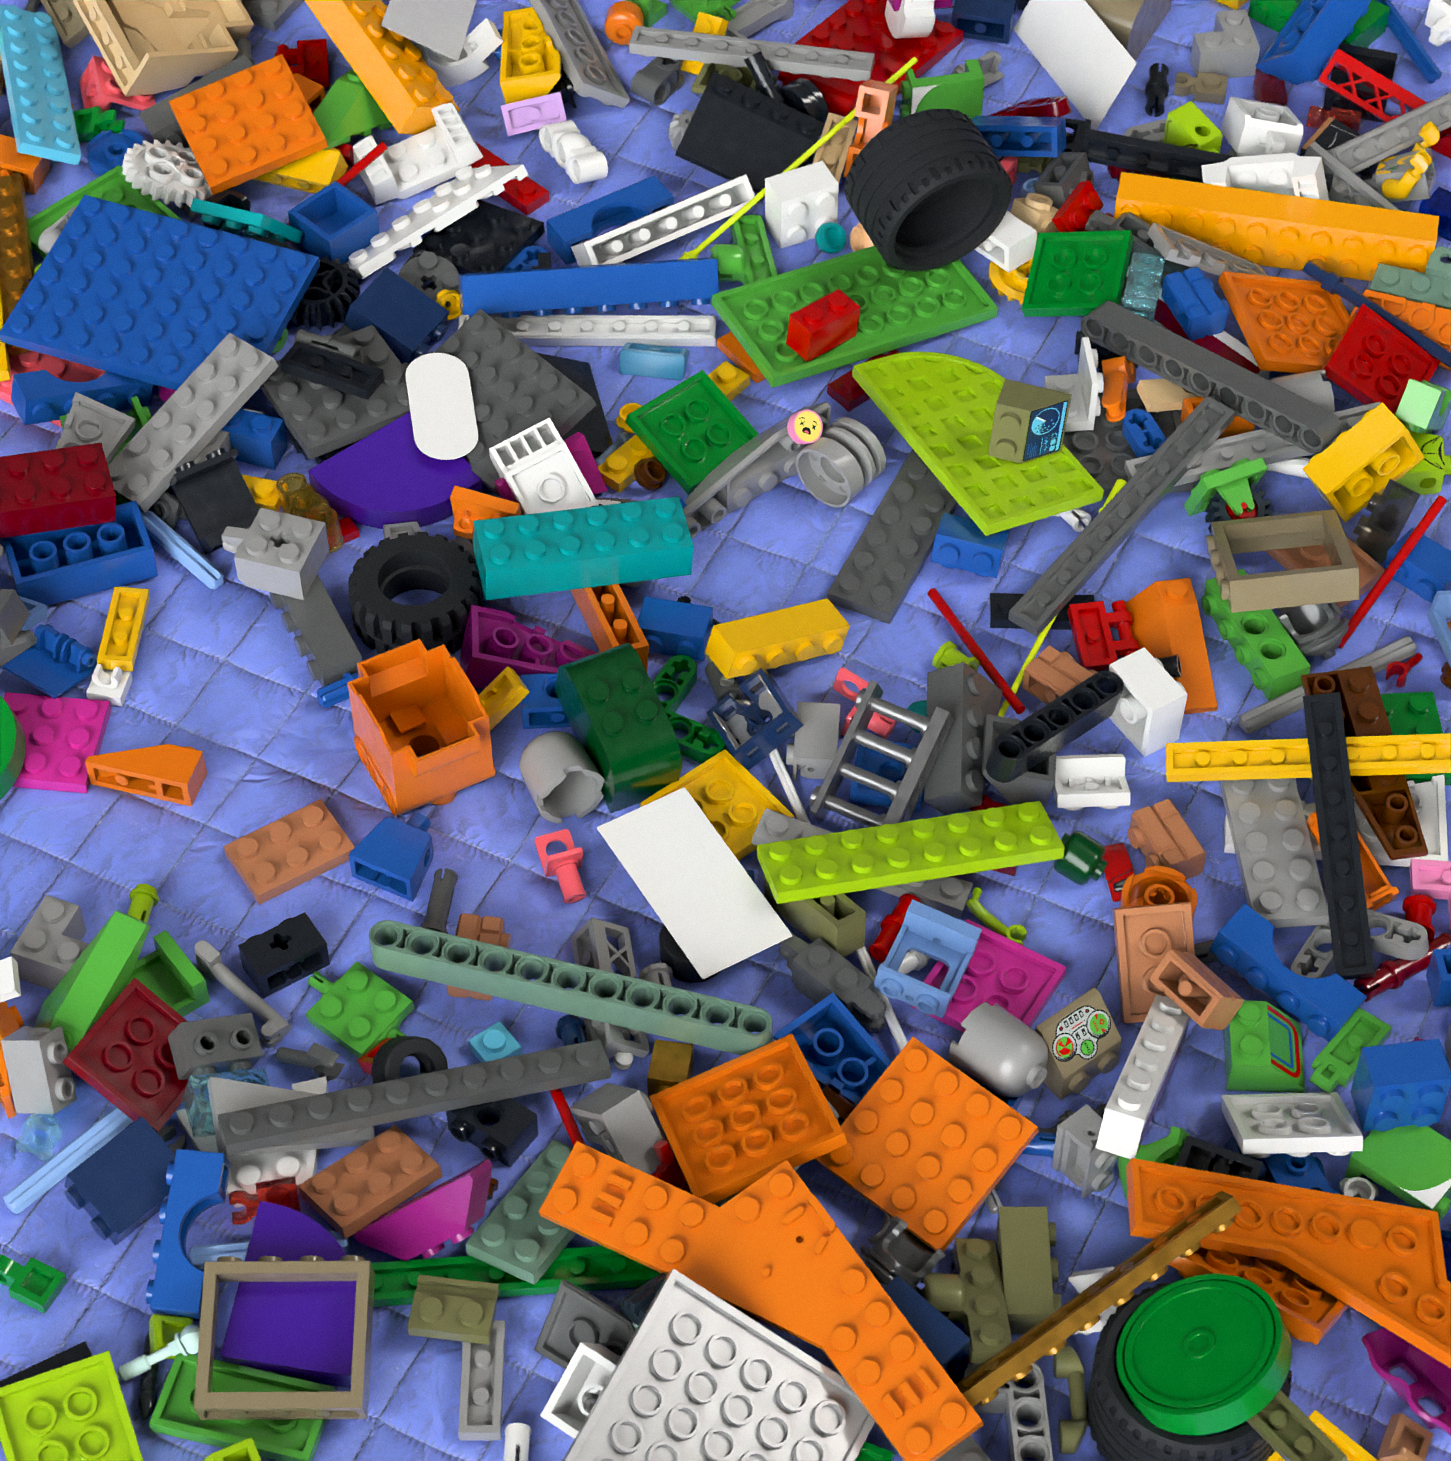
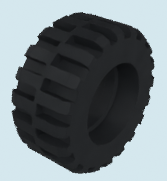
M408 532L398 534V538L390 539V537H387L379 542V546H371L363 553L364 558L360 557L353 566V572L349 576L348 584L354 628L357 635L362 638L363 643L372 650L376 648V653L382 654L417 639L422 641L427 651L443 644L448 652L452 654L462 648L471 605L484 607L482 584L475 558L470 552L464 551V547L454 540L448 542L447 537L436 534L434 537L429 536L427 532H417V535H408ZM416 589L431 590L442 594L434 601L422 605H402L392 601L397 595Z

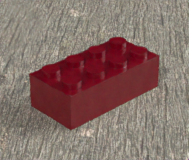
M102 443L0 457V538L116 521V494Z

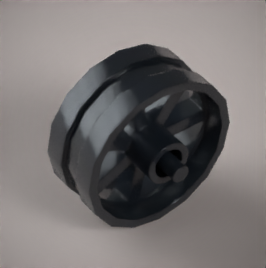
M798 78L780 88L789 107L826 123L828 116L827 104L822 93L808 79Z

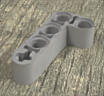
M1035 1362L1032 1364L1033 1369L1025 1377L1017 1381L1009 1380L998 1388L999 1394L992 1401L983 1406H978L977 1404L972 1407L976 1413L980 1414L1005 1413L1010 1461H1023L1025 1458H1034L1038 1461H1053L1044 1378L1041 1368ZM972 1363L965 1371L964 1378L983 1364ZM1024 1382L1029 1384L1031 1388H1019L1015 1383ZM1030 1420L1036 1425L1027 1427L1020 1424L1019 1421Z

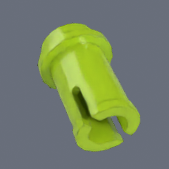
M138 884L135 889L130 891L129 898L131 903L127 914L148 924L152 908L158 904L159 897L157 896V890L153 886Z

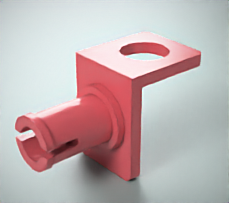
M841 667L837 673L833 689L855 703L859 693L848 689L844 681L847 680L854 683L858 687L859 692L862 688L867 689L869 683L846 668ZM855 706L846 717L841 731L843 736H845L857 708ZM874 712L867 729L883 739H887L897 721Z
M563 829L537 836L534 843L545 877L557 876L564 897V903H575L586 898L587 894L584 891L578 869L581 868L584 852L582 847L575 848L570 831ZM552 841H559L566 846L567 851L548 856L546 846Z

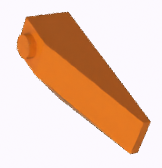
M1190 578L1155 581L1125 603L1127 611L1131 612L1134 622L1131 626L1133 637L1138 640L1140 649L1145 647L1154 658L1178 654L1181 662L1182 676L1172 678L1180 682L1188 694L1184 715L1217 711L1218 706L1202 623Z

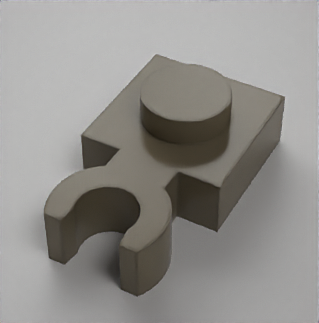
M1178 72L1176 74L1173 95L1184 97L1190 94L1195 95L1194 101L1224 105L1228 76L1198 72V77H1192L1190 74Z

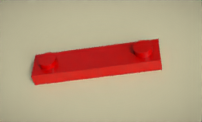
M475 142L483 158L469 166L479 168L487 164L491 167L509 165ZM525 177L520 181L517 179L507 181L503 184L505 190L497 195L527 216L550 201L549 191L529 177Z

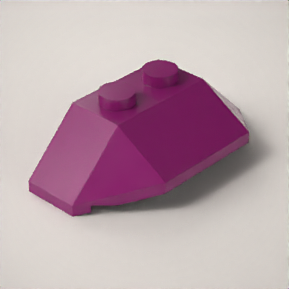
M488 1158L385 1213L353 1234L356 1241L408 1261L420 1254L424 1259L435 1255L445 1248L443 1242L449 1239L453 1244L464 1240L474 1233L471 1226L484 1216L491 1181L492 1163Z

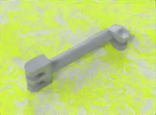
M198 941L195 944L198 970L211 982H214L216 979L219 980L265 1022L261 1027L262 1043L265 1047L272 1048L277 1045L290 1031L291 1024L222 963L221 953L207 941Z

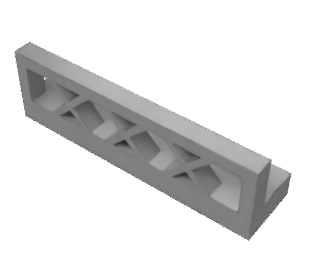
M1315 141L1309 145L1304 156L1322 157L1324 173L1333 175L1328 196L1333 201L1399 210ZM1336 176H1340L1342 179L1337 181Z
M591 917L571 937L575 964L614 973L611 967V963H613L624 976L637 978L629 928ZM606 935L617 938L619 951L610 944ZM584 1018L587 1042L600 1039L608 1060L617 1052L631 1053L633 1056L644 1058L650 1052L647 1033L629 1029V1032L634 1036L635 1042L623 1039L622 1027Z

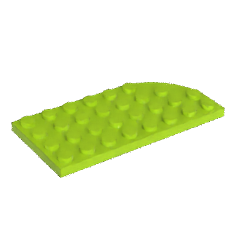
M934 352L897 353L853 366L852 377L985 536L1102 501L1104 489L1064 444L1059 452L1024 463H1016L988 456L996 403L1005 379L993 370L968 359Z

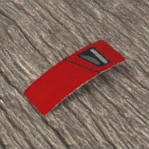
M1123 843L1104 846L1105 854L1102 859L1108 862L1104 873L1113 902H1120L1123 885L1126 879L1134 873Z

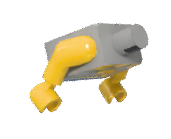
M1431 121L1427 122L1418 132L1424 140L1421 143L1417 142L1411 152L1379 161L1375 173L1361 175L1360 179L1390 203L1429 199L1437 176L1431 148L1428 147L1436 144L1440 138L1439 129Z

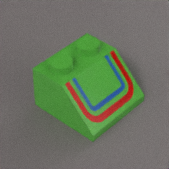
M1243 1001L1238 1012L1223 1030L1226 1090L1304 1093L1305 1080L1300 1024L1267 1001Z

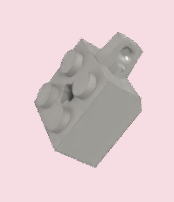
M260 508L249 529L227 526L222 534L223 548L226 551L235 553L234 559L237 576L244 585L300 600L305 599L329 552L325 522Z

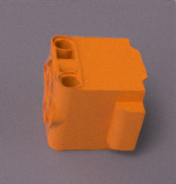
M417 639L357 663L359 678L347 682L355 734L354 744L362 763L395 817L428 803L434 805L448 804L454 800L458 791L496 775L492 756L489 716L481 705L475 688L456 658L451 657L444 644L427 651L422 641Z

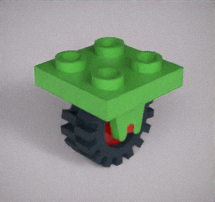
M1244 458L1233 463L1229 469L1220 471L1218 468H1215L1201 475V480L1191 490V495L1184 503L1189 517L1205 511L1208 512L1205 516V522L1208 523L1271 516L1272 510H1267L1271 505L1270 500H1262L1266 493L1263 490L1258 494L1254 491L1257 483L1268 469L1263 458L1252 461ZM1210 524V526L1208 527V530L1210 531V533H1212V531H1211V524Z

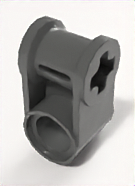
M656 57L634 75L630 86L631 92L655 106L662 105L668 97L684 85V77L680 70L683 60Z

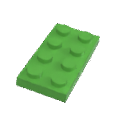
M179 1353L175 1356L149 1422L152 1432L221 1448L229 1447L252 1437L260 1457L276 1461H313L327 1419L201 1420L194 1410L198 1355L189 1354L184 1356L182 1353ZM214 1359L211 1392H336L333 1386Z

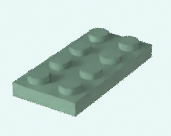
M554 1139L466 1242L468 1255L533 1285L538 1282L576 1235L575 1232L551 1222L539 1214L542 1204L573 1147Z

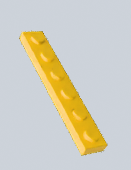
M726 360L708 374L709 378L730 401L750 385V375ZM635 434L605 459L606 461L598 466L604 483L620 493L636 480L634 466L639 460L657 458Z

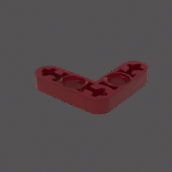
M1067 96L1025 100L988 116L1062 117L1072 112Z

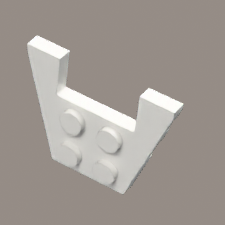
M325 1076L292 1084V1089L314 1094L328 1093L327 1079ZM207 1103L176 1110L179 1124L191 1138L196 1150L218 1153L211 1104ZM319 1149L226 1156L231 1163L226 1192L227 1197L233 1206L238 1208L260 1203V1201L264 1202L300 1193L298 1185L316 1175Z

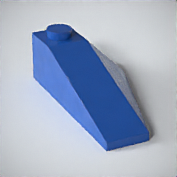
M834 993L828 995L773 1036L775 1040L793 1034L814 1077L857 1105L892 1063L889 1057Z

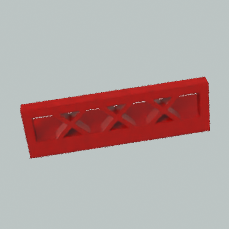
M1340 49L1333 51L1327 61V66L1317 80L1385 123L1407 113L1406 110L1411 111L1427 103ZM1335 66L1348 75L1349 82L1337 85L1327 79ZM1363 83L1374 91L1375 98L1364 101L1357 97L1355 84ZM1350 86L1351 93L1345 90L1343 87ZM1389 99L1399 105L1401 114L1388 116L1383 113L1381 100ZM1376 102L1377 108L1368 103Z

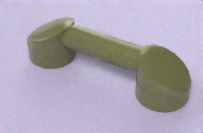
M1065 1345L1063 1349L1053 1355L1054 1378H1068L1071 1420H1059L1058 1444L1060 1454H1074L1080 1447L1088 1427L1085 1374L1078 1354L1071 1346Z

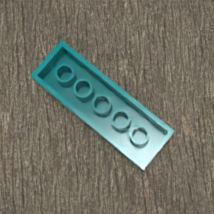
M679 496L473 521V552L485 600L692 574L694 545Z

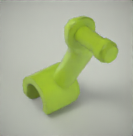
M975 887L972 892V898L966 901L971 913L994 932L1023 946L1022 940H1025L1027 935L1024 926L1016 924L1010 927L1005 926L978 902L982 889Z

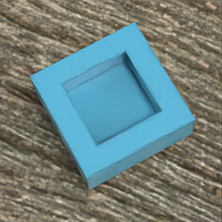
M500 1021L468 1040L469 1049L480 1062L522 1055L521 1045Z

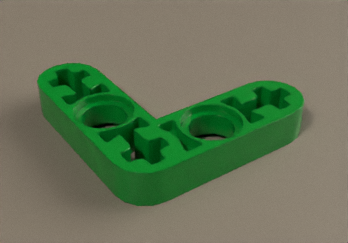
M676 655L666 662L652 684L657 694L669 692L674 696L671 700L661 701L673 730L682 729L688 733L684 738L677 739L681 755L702 764L726 749V744L717 730L675 713L697 681V664L694 659L686 655ZM675 673L680 674L677 678V683L675 682Z

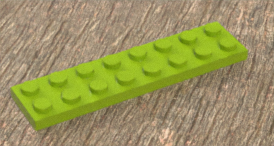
M1040 801L759 844L757 845V858L776 903L781 904L1063 859L1065 847Z

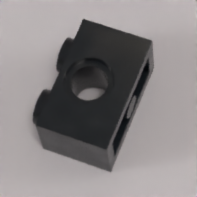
M512 1098L446 1111L448 1129L456 1139L462 1142H470L478 1147L486 1158L494 1162L500 1161L509 1168L538 1136L537 1114ZM491 1122H492V1123H496V1124L491 1125V1126H486V1125H484V1124H486V1123H491Z

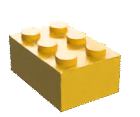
M1382 402L1375 409L1366 412L1362 420L1351 429L1342 432L1335 442L1322 453L1314 455L1302 469L1322 498L1332 509L1336 510L1338 516L1346 523L1425 457L1407 428Z

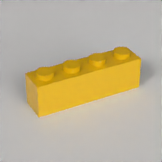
M333 147L315 152L258 176L254 180L316 194L344 175L348 165L341 152Z
M826 598L713 625L705 653L726 679L747 676L755 673L760 668L763 670L774 669L783 665L839 652L844 645L850 625L830 600Z

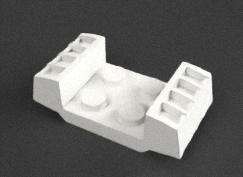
M452 103L443 104L431 109L437 126L389 146L383 154L360 173L376 205L395 198L404 200L456 177L455 173L458 170L483 158L462 117ZM372 135L353 146L354 164L358 163L377 146Z
M1295 153L1230 157L1224 162L1201 166L1203 183L1329 201L1322 157L1298 156Z
M550 417L489 448L490 459L500 478H505L525 515L599 506L571 452L559 435Z

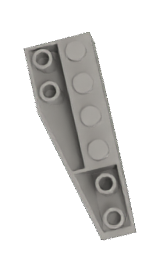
M827 402L806 406L798 410H812L816 412L822 421V432L830 426L831 405ZM791 415L755 436L729 455L685 500L687 506L683 508L691 538H694L699 532L710 525L720 522L725 516L736 509L746 506L752 499L762 493L772 490L778 483L797 474L795 466L796 456L808 444L801 445L790 438L787 424Z

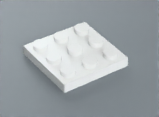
M1328 1092L1221 1095V1111L1242 1154H1247L1254 1158H1266L1271 1153H1287L1294 1157H1305L1310 1155V1152H1327L1334 1156H1345L1350 1151H1363V1135L1337 1092L1330 1094Z

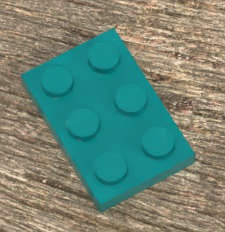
M193 198L190 211L202 215V222L214 226H219L221 223V230L236 235L245 231L244 235L251 238L268 236V238L285 244L287 241L300 244L303 231L266 215Z

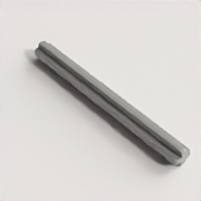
M1404 636L1333 671L1372 666L1375 674L1387 668L1391 662H1400L1415 655L1417 645L1410 636ZM1301 685L1240 714L1239 726L1245 733L1249 734L1304 708L1303 696H1305L1303 686Z

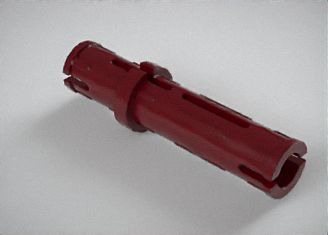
M1444 932L1430 940L1428 953L1418 960L1411 961L1397 958L1393 961H1383L1379 964L1378 969L1375 970V977L1356 979L1354 987H1364L1359 991L1367 996L1365 1002L1370 1001L1373 997L1388 989L1396 990L1402 987L1406 979L1428 968L1433 949H1447V946L1451 944V936Z

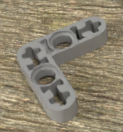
M1367 909L1369 930L1375 927L1386 929V932L1379 936L1370 935L1373 951L1411 961L1418 960L1428 953L1429 941L1427 930L1422 925ZM1329 920L1328 924L1315 927L1292 962V972L1308 978H1324L1332 975L1335 970L1333 949L1328 952L1316 950L1321 944H1332Z

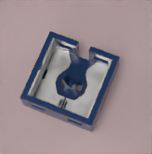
M762 668L739 685V688L753 701L746 709L728 694L706 712L733 757L748 771L804 726L776 681ZM761 682V684L758 687H756L753 691L750 690L756 684ZM731 705L733 706V707H732L729 711H727L724 715L721 714V713L724 712L728 707H730Z

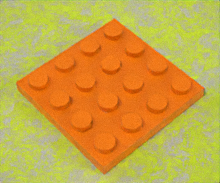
M282 54L168 101L213 195L328 147L327 141Z
M1223 271L1218 279L1219 285L1260 370L1294 374L1321 370L1351 320L1340 296L1336 293L1332 295L1322 289L1321 283L1318 281Z
M789 1034L649 1096L692 1194L712 1204L743 1191L785 1160L795 1168L848 1144L793 1034Z
M912 1037L840 1126L848 1144L815 1159L817 1163L890 1217L897 1216L907 1222L906 1230L934 1251L941 1249L944 1252L1036 1136L1039 1129L1038 1126L919 1040Z
M1199 1248L1193 1254L1184 1258L1179 1256L1168 1264L1177 1269L1178 1273L1184 1278L1203 1274H1228L1257 1284L1275 1302L1289 1333L1299 1341L1311 1342L1316 1346L1349 1307L1346 1303L1276 1260Z

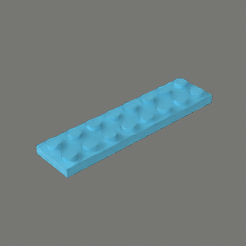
M0 4V55L17 152L78 166L81 151L58 33L52 23V18L43 12L34 13L22 10L14 5L5 6Z

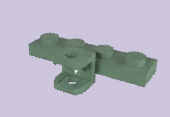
M1442 246L1435 248L1428 261L1426 273L1379 263L1369 290L1403 297L1413 302L1434 304L1436 307L1451 310V263L1440 261L1443 257L1451 258V248Z

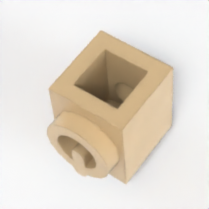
M1028 193L1025 198H1015L1013 200L1010 213L1035 229L1037 237L1038 233L1057 232L1052 218L1058 212V209L1052 206L1053 201L1051 198L1038 193Z

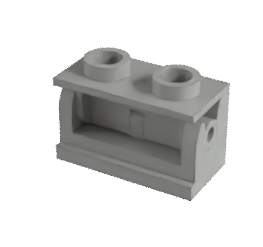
M798 702L797 715L804 726L790 736L795 737L794 744L787 743L786 765H793V780H796L797 770H800V775L805 778L825 779L838 751L841 704Z
M23 1026L1 1039L16 1113L56 1114L77 1100L71 1069L62 1063L68 1056V1048L65 1043L62 1026H58L52 1031L49 1028Z
M1088 1104L1057 1126L1052 1168L1056 1172L1061 1171L1073 1184L1082 1188L1081 1196L1083 1198H1086L1095 1190L1101 1192L1110 1185L1114 1179V1167L1118 1157L1116 1154L1096 1148L1103 1119Z

